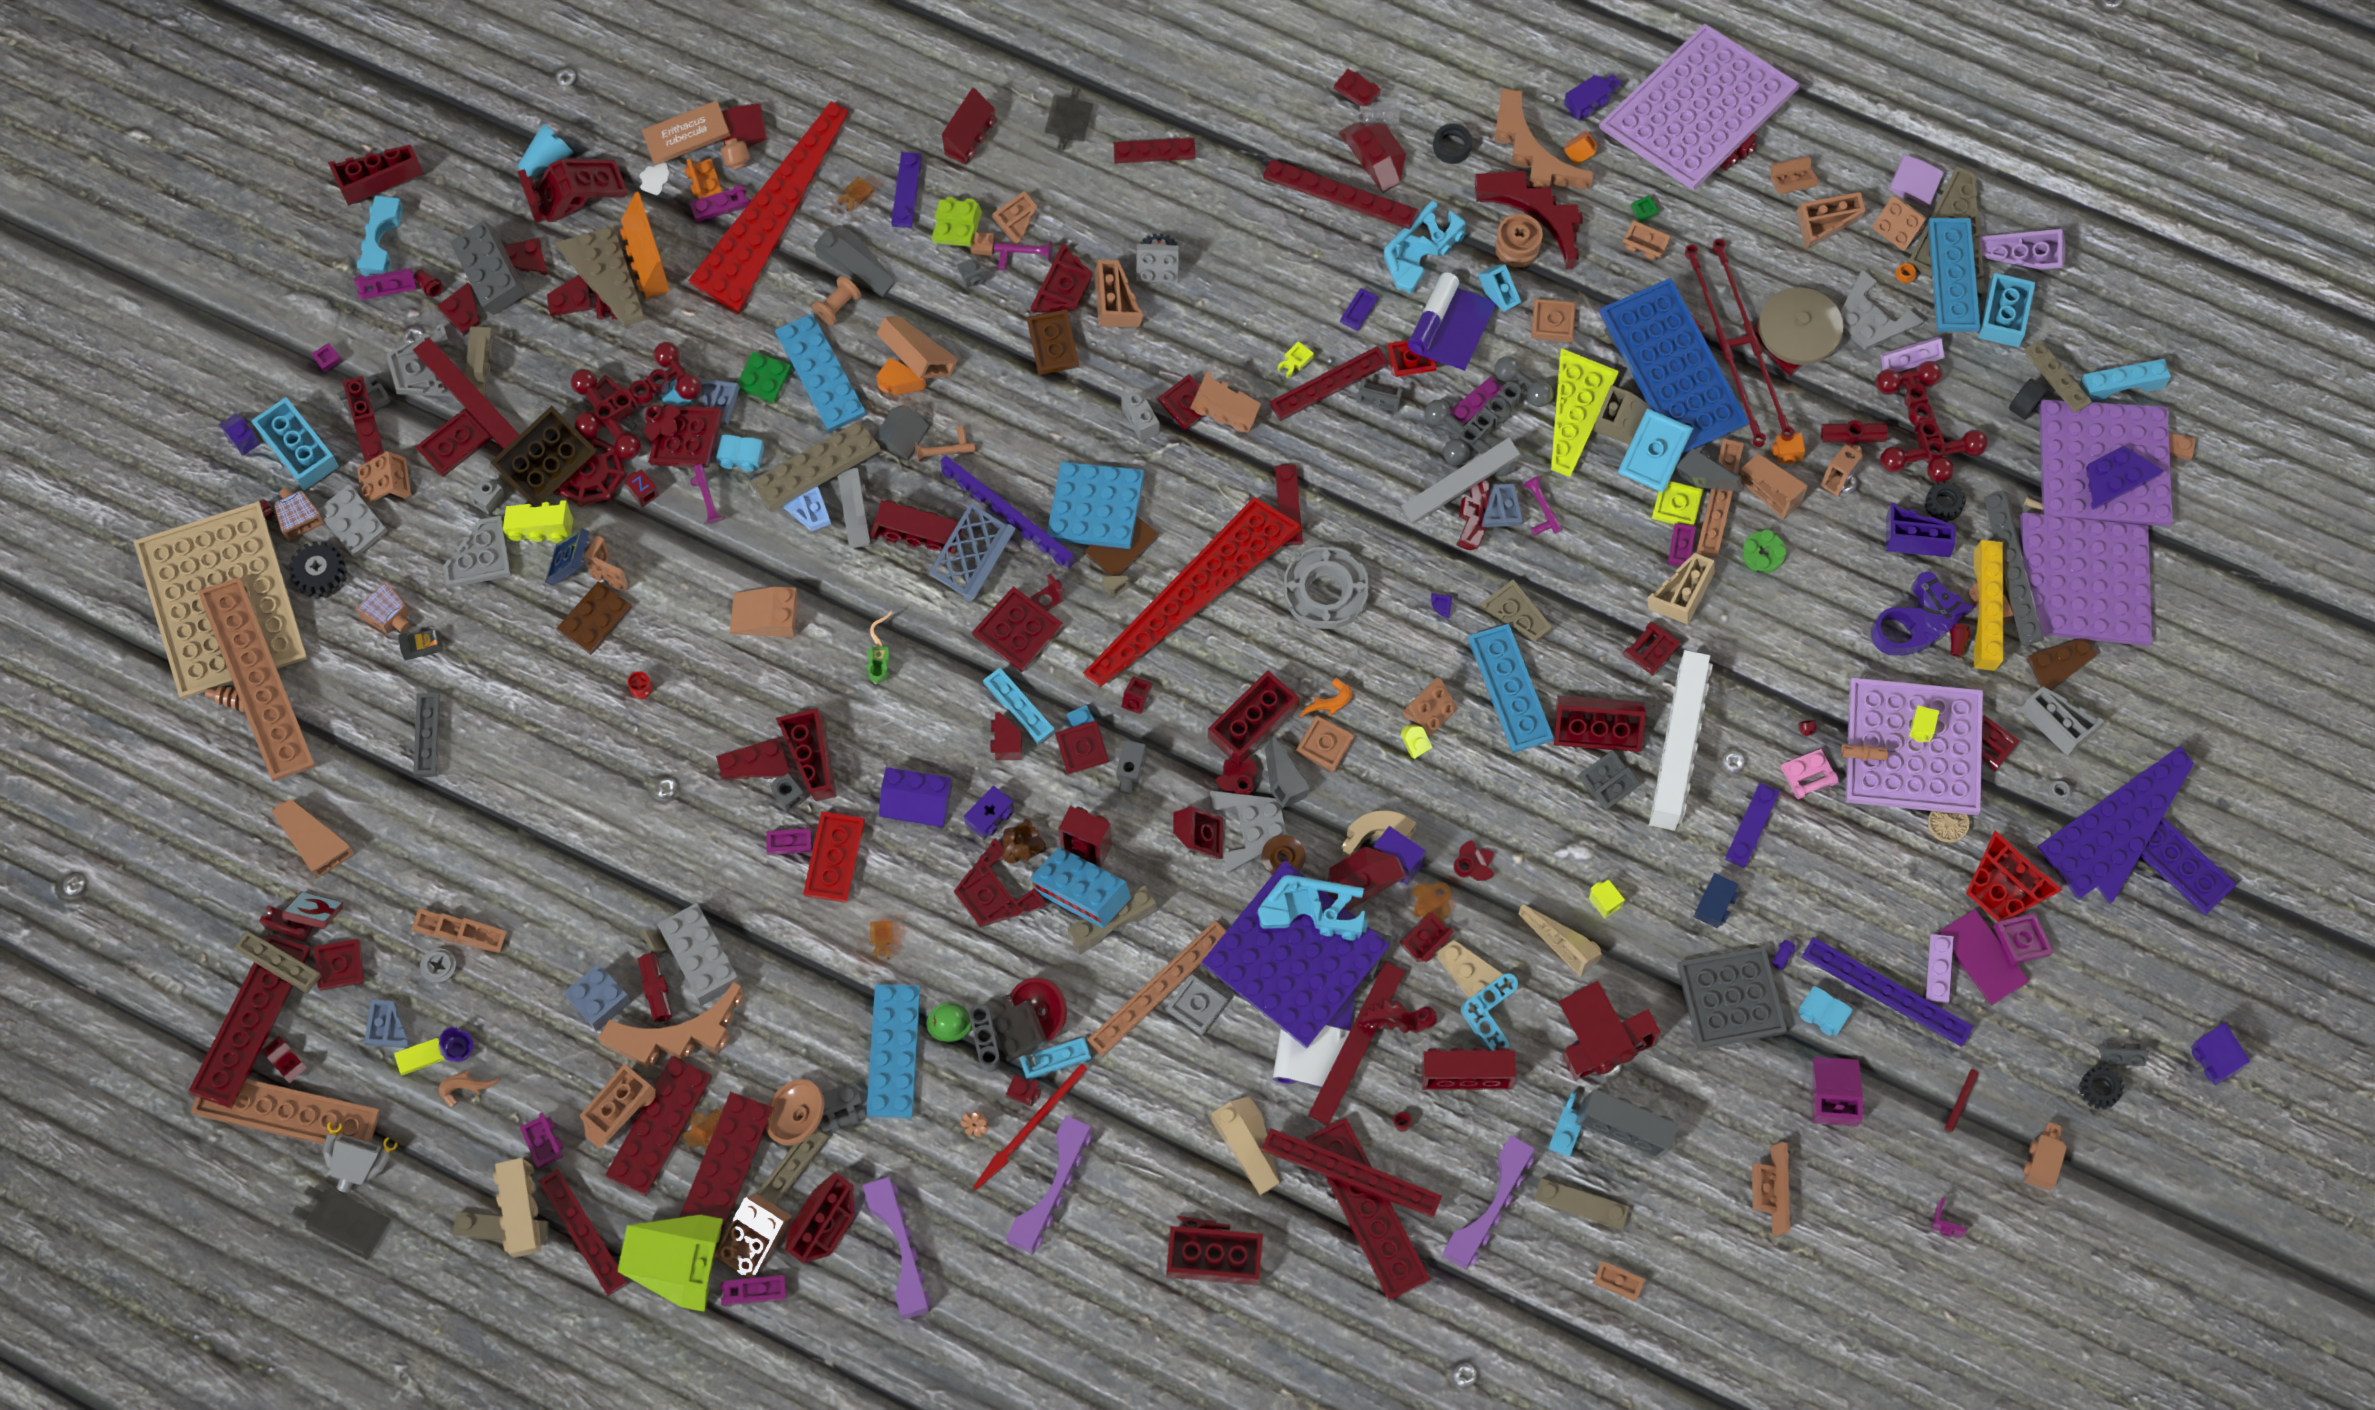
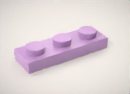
M1935 337L1880 354L1882 369H1893L1900 372L1917 367L1924 361L1943 359L1942 339Z
M1930 935L1926 1000L1929 1002L1949 1004L1953 936Z

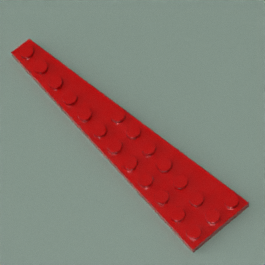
M830 101L688 279L690 285L740 314L751 294L754 283L760 277V272L768 263L772 250L776 248L780 237L783 235L804 197L807 186L815 177L814 174L818 166H821L824 155L830 149L834 138L838 135L848 116L847 109Z
M1253 497L1083 672L1085 678L1102 687L1279 547L1292 539L1302 530L1301 525L1258 498Z

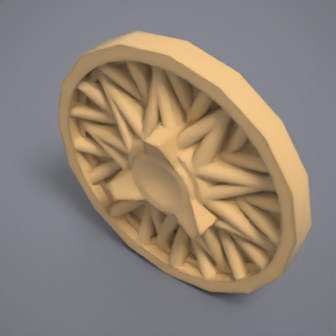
M1931 811L1928 817V827L1936 839L1942 842L1953 843L1965 837L1969 830V818L1967 814Z

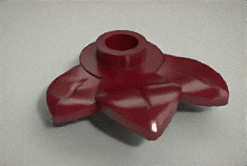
M659 405L649 406L645 411L647 423L644 431L646 436L651 441H654L660 434L668 437L675 435L678 426L674 419L680 415L681 411L674 405L665 407Z
M1249 757L1242 765L1238 766L1234 761L1226 759L1223 764L1224 775L1216 778L1218 786L1225 791L1250 795L1254 790L1253 780L1257 775L1255 762ZM1246 784L1247 788L1241 789L1239 786Z
M1472 840L1464 843L1460 847L1459 857L1453 865L1455 873L1460 877H1471L1476 881L1491 879L1494 876V872L1488 866L1492 862L1494 852L1486 849L1476 850ZM1467 865L1468 869L1462 870L1460 866Z

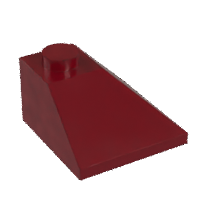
M1194 806L1173 812V833L1188 849L1218 860L1222 859L1223 817Z

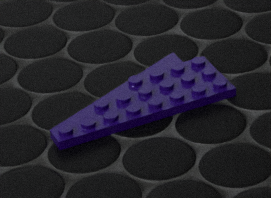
M2181 746L2038 845L2037 848L2078 900L2095 888L2099 890L2109 904L2115 900L2194 765V762Z

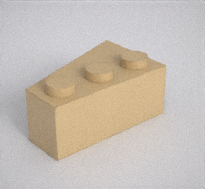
M1694 553L1676 570V573L1669 580H1665L1662 586L1648 597V610L1688 625L1715 573L1714 560Z

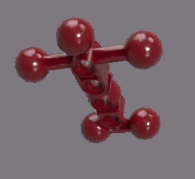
M665 341L659 343L655 347L653 354L655 362L661 367L668 368V370L655 369L649 376H645L646 380H636L630 385L629 390L626 387L624 391H618L603 400L596 389L597 378L592 371L580 369L573 373L570 384L572 389L580 395H585L595 409V414L591 412L580 413L575 419L574 428L584 438H592L599 433L601 425L607 427L616 440L614 444L616 454L626 460L636 458L641 450L640 440L635 435L626 433L619 421L632 414L634 409H639L638 405H647L654 399V396L659 397V394L667 393L670 389V382L675 379L677 380L675 390L683 399H695L702 390L700 379L694 374L686 373L680 364V351L672 342ZM659 379L664 380L661 384L655 383ZM641 390H645V391H646V392H645L644 394H642V395H638V394H637V393H638L639 391H641ZM622 401H628L624 406L619 405ZM604 412H610L606 417L601 416Z
M1924 361L1914 371L1898 373L1893 369H1885L1877 375L1875 380L1876 388L1884 395H1893L1901 389V386L1905 385L1907 392L1904 397V404L1907 406L1908 419L1915 426L1914 431L1917 432L1916 438L1919 448L1907 451L1899 447H1889L1881 453L1880 463L1885 471L1898 473L1904 469L1907 463L1924 460L1928 463L1927 475L1936 483L1940 481L1945 483L1952 478L1954 465L1949 459L1942 456L1965 452L1970 456H1978L1987 449L1988 438L1980 430H1970L1960 440L1944 442L1939 425L1936 423L1934 408L1928 403L1929 398L1926 397L1925 387H1932L1938 384L1942 378V368L1934 361ZM1924 431H1928V432H1930L1932 435H1928V434H1926Z

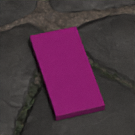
M1976 909L1938 932V935L1953 936L1952 954L1991 1006L2029 982L2017 964L2011 965L2002 944Z

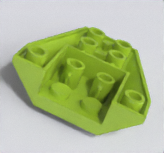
M695 1215L627 1225L618 1272L682 1308L705 1312L709 1293L708 1283L723 1219Z

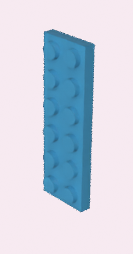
M1929 218L1928 233L1937 332H1979L1980 320L1971 218Z
M812 313L775 329L778 340L828 433L866 416L861 402Z
M1505 624L1469 635L1468 642L1511 753L1552 742L1554 737L1510 625Z
M875 984L866 1116L869 1118H913L920 986Z

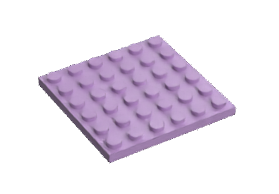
M1851 678L1848 745L1861 746L1862 744H1868L1871 747H1887L1888 757L1886 761L1871 759L1861 761L1858 758H1847L1845 802L1979 815L1983 690ZM1917 705L1939 711L1935 732L1930 743L1917 742L1913 738L1908 737L1913 713Z

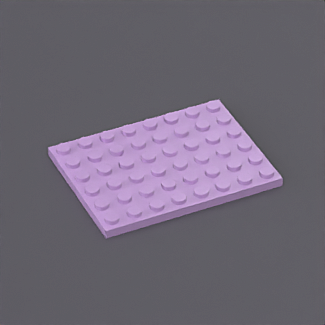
M1704 24L1599 124V129L1694 191L1799 89V83L1707 24Z

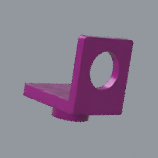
M1941 1197L1936 1205L1931 1229L1940 1231L1939 1233L1946 1237L1956 1236L1961 1238L1965 1234L1966 1228L1940 1220L1945 1198Z

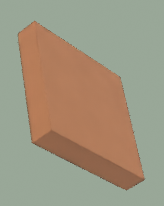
M1534 299L1531 339L1573 342L1576 302Z
M1316 715L1295 753L1334 773L1355 735Z

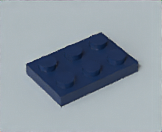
M581 528L555 545L545 583L553 586L581 569L584 562L582 558L583 552L589 545V539H587L589 535L588 530Z

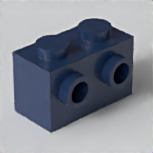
M1714 873L1693 917L1717 929L1721 922L1725 924L1730 914L1727 908L1730 903L1734 905L1738 898L1739 892L1736 889L1739 884Z

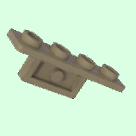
M470 327L465 376L485 397L487 375L490 374V363L488 360L489 356L492 355V345L490 344L491 328Z
M2041 340L2025 348L2024 353L2074 413L2091 404L2090 398Z

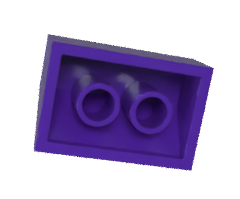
M886 767L881 787L879 817L944 827L952 791L951 778Z

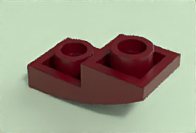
M1753 133L1720 165V168L1727 171L1731 165H1736L1739 158L1745 160L1748 154L1752 155L1757 147V144H1755L1757 135Z

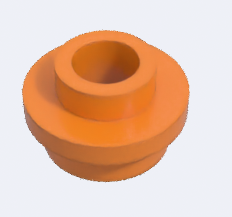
M1904 263L1897 267L1895 276L1901 283H1911L1916 277V270L1913 265Z

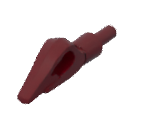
M1176 1215V1218L1186 1227H1190L1188 1224L1191 1222L1197 1225L1196 1228L1215 1230L1217 1228L1230 1230L1231 1225L1216 1223V1220Z

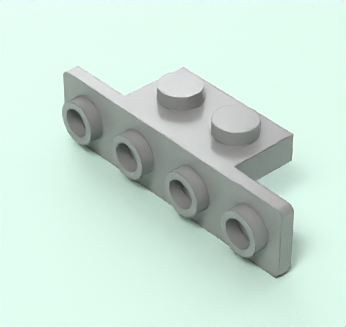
M857 468L847 469L838 474L849 548L870 545L866 516H870L868 503L864 504L863 497H867L865 484H860Z

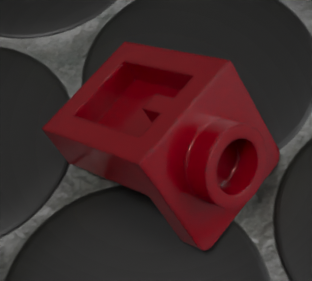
M1133 676L1124 691L1121 707L1141 714L1144 703L1152 690L1153 683Z
M1014 1074L1005 1096L1031 1107L1033 1101H1038L1042 1089L1039 1088V1081L1034 1080L1032 1082Z

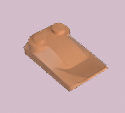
M623 1064L580 1114L579 1117L582 1118L585 1127V1137L601 1149L640 1106L645 1107L654 1100L655 1089L627 1065Z

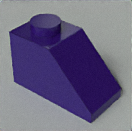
M237 413L219 424V427L242 456L260 445L252 430Z

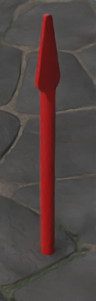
M1080 1064L1004 1150L994 1155L974 1184V1190L981 1187L1007 1164L1008 1157L1087 1071L1083 1064Z

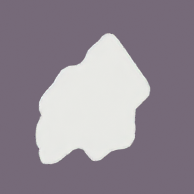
M663 162L655 167L648 166L641 172L642 184L640 188L649 193L659 195L662 185L668 179L669 170L667 169V164Z

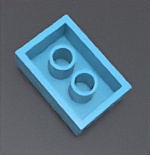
M1994 273L1987 291L1978 338L2019 348L2025 335L2035 282Z

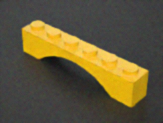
M1981 540L1974 549V572L1979 591V615L1974 645V668L1995 671L2003 662V542Z

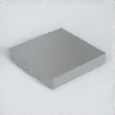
M1192 974L1166 1007V1011L1203 1036L1228 1003V998Z

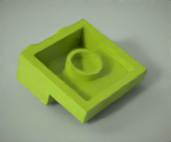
M947 197L946 200L940 199L934 216L937 222L931 238L933 243L972 247L982 214L979 204L969 198L965 199V202L958 201L953 197Z

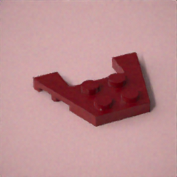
M996 838L991 841L990 846L983 855L981 854L978 862L968 871L954 890V895L980 928L1046 907L1045 901L1035 888L1018 900H1014L990 869L1003 859V847Z

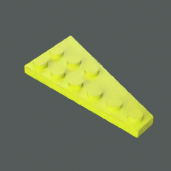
M1562 348L1559 360L1551 470L1571 477L1595 426L1596 419L1610 386L1614 385L1619 371Z

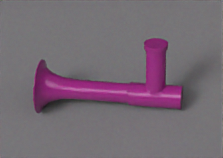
M1051 240L1044 246L1007 243L994 244V252H1000L999 264L997 266L999 270H1006L1008 253L1039 254L1045 256L1049 262L1052 258L1053 245Z
M695 465L693 468L696 476L690 480V484L694 487L699 485L707 509V520L704 524L719 522L725 519V517L720 516L715 509L703 465Z
M1542 476L1534 477L1522 485L1523 488L1527 487L1533 492L1547 519L1546 522L1531 527V532L1534 536L1550 528L1554 534L1563 530L1540 488Z

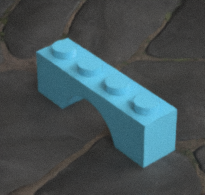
M375 196L374 202L370 204V220L366 222L365 226L366 238L362 240V255L357 261V268L364 276L390 272L392 262L388 253L379 247L382 236L388 230L400 226L404 208L399 198Z
M2165 359L2084 374L2079 386L2090 398L2091 403L2103 401L2114 393L2130 388H2140L2144 392L2164 389L2171 376Z

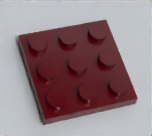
M676 406L681 411L680 415L674 419L678 426L677 432L669 437L660 434L653 441L648 462L651 466L694 467L695 465L702 464L703 468H709L723 411L721 408Z
M1013 586L972 631V636L1022 673L1061 630L1063 623Z

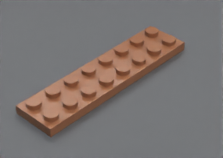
M248 1079L232 1109L196 1097L191 1110V1114L194 1116L325 1145L326 1137L330 1134L327 1128L330 1121H332L331 1130H337L339 1123H341L342 1132L340 1134L371 1143L381 1112L376 1108Z

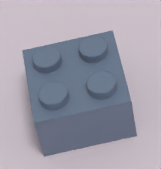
M599 963L563 992L567 1000L596 1032L607 1024L609 1019H613L631 1003L628 995Z

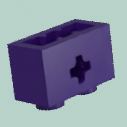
M993 785L964 815V822L985 840L988 836L991 837L996 833L999 828L998 825L1003 820L1007 821L1014 812L1013 801Z

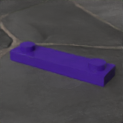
M901 152L891 220L892 227L912 228L922 160L921 153Z
M1759 782L1724 860L1745 869L1780 791Z

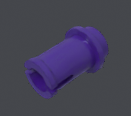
M1783 940V942L1779 943L1778 946L1780 948L1771 962L1774 967L1780 970L1785 969L1791 954L1795 953V944L1788 940Z

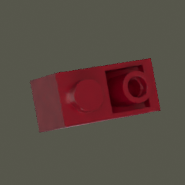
M995 712V720H991V733H995V740L990 742L991 753H995L996 761L1022 760L1021 732L1000 712Z

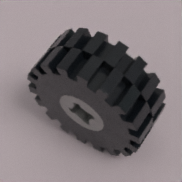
M315 541L312 542L313 546L310 547L307 543L303 545L305 547L304 550L300 548L296 550L298 555H293L291 558L293 563H289L291 570L289 572L293 582L302 594L305 593L310 598L312 594L315 599H320V595L327 598L329 597V592H332L334 595L337 593V587L340 589L343 587L341 581H346L347 579L345 573H348L343 557L338 549H335L331 544L328 546L326 542L321 541V545H319Z

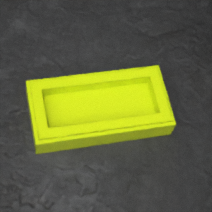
M435 1038L394 1053L400 1074L403 1076L445 1061L438 1048L439 1039Z

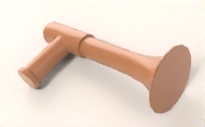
M964 426L956 428L959 444L925 448L917 445L915 442L917 464L926 456L975 452L974 443H967Z

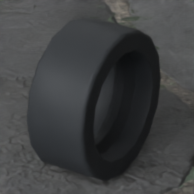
M1455 123L1445 124L1435 132L1433 151L1442 162L1458 164L1466 160L1470 155L1472 137L1464 126ZM1447 136H1456L1463 140L1464 148L1451 152L1444 149L1440 142Z

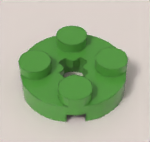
M1770 530L1751 534L1746 539L1742 552L1743 561L1751 570L1756 572L1757 570L1764 571V573H1771L1777 570L1782 565L1786 555L1783 541ZM1761 548L1768 550V556L1759 554Z

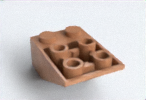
M756 1193L745 1197L714 1257L745 1277L755 1278L783 1237L793 1216Z

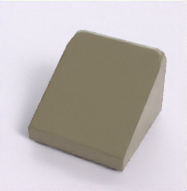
M1106 576L1102 578L1103 587L1110 597H1114L1129 588L1128 576Z
M642 931V935L651 953H656L658 956L669 950L660 931Z

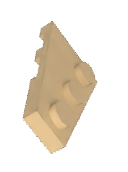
M1455 940L1435 954L1468 998L1498 977L1504 975ZM1504 980L1505 983L1497 989L1500 991L1511 984V982ZM1486 991L1484 994L1485 1000L1492 997L1494 993Z

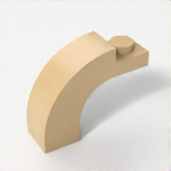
M1375 811L1365 814L1348 827L1347 836L1349 838L1345 840L1341 847L1343 849L1342 858L1345 859L1357 852L1368 839L1381 837L1388 826H1391L1409 839L1416 829V822L1405 815L1393 811Z

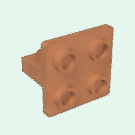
M1893 195L1872 228L1899 249L1905 251L1912 240L1924 231L1926 226L1923 224L1926 221V217L1899 197Z
M1436 678L1402 713L1406 719L1418 723L1424 729L1426 735L1430 736L1457 710V705L1442 680Z

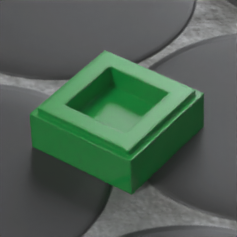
M1650 195L1631 203V208L1640 222L1659 214V209Z

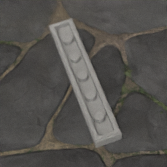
M1507 438L1402 504L1401 507L1412 524L1520 458L1521 455L1511 439Z

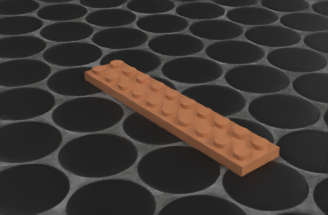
M240 577L198 590V595L272 782L314 768L315 765Z

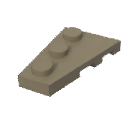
M1514 579L1479 604L1480 608L1505 624H1509L1510 627L1535 643L1553 630V627Z

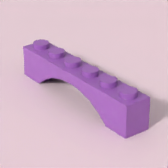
M1065 1115L1056 1134L1059 1163L1053 1184L1037 1205L1015 1218L1006 1237L1008 1244L1030 1254H1033L1035 1249L1039 1250L1044 1239L1041 1235L1045 1228L1049 1229L1054 1216L1051 1214L1054 1208H1059L1064 1196L1061 1194L1064 1187L1068 1188L1073 1179L1071 1173L1074 1167H1079L1083 1158L1081 1152L1084 1146L1088 1147L1093 1135L1090 1134L1091 1126Z
M1510 1135L1498 1157L1500 1170L1499 1187L1493 1203L1477 1221L1453 1233L1443 1251L1442 1257L1464 1270H1467L1469 1264L1474 1266L1480 1255L1477 1253L1480 1245L1485 1247L1491 1236L1488 1233L1491 1226H1497L1502 1217L1499 1214L1503 1206L1507 1208L1513 1198V1195L1510 1194L1514 1187L1519 1188L1525 1177L1521 1175L1525 1167L1530 1169L1536 1158L1533 1156L1535 1148Z
M886 1177L862 1185L870 1212L879 1217L891 1229L900 1246L902 1270L899 1284L894 1294L902 1320L928 1313V1305L932 1304L928 1290L923 1292L921 1283H924L925 1279L922 1269L917 1270L915 1261L919 1260L915 1247L910 1248L908 1242L909 1239H912L909 1226H904L902 1218L906 1217L902 1204L897 1205L895 1197L899 1196L896 1182L891 1183L890 1178Z

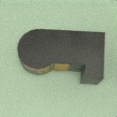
M428 630L412 635H407V633L398 635L401 654L405 661L438 653L442 650L441 636L437 630Z

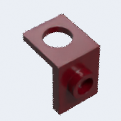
M1051 573L1047 575L1048 586L1031 596V600L1046 611L1064 601V587ZM1043 595H1048L1052 601L1048 605H1042L1039 602V598Z

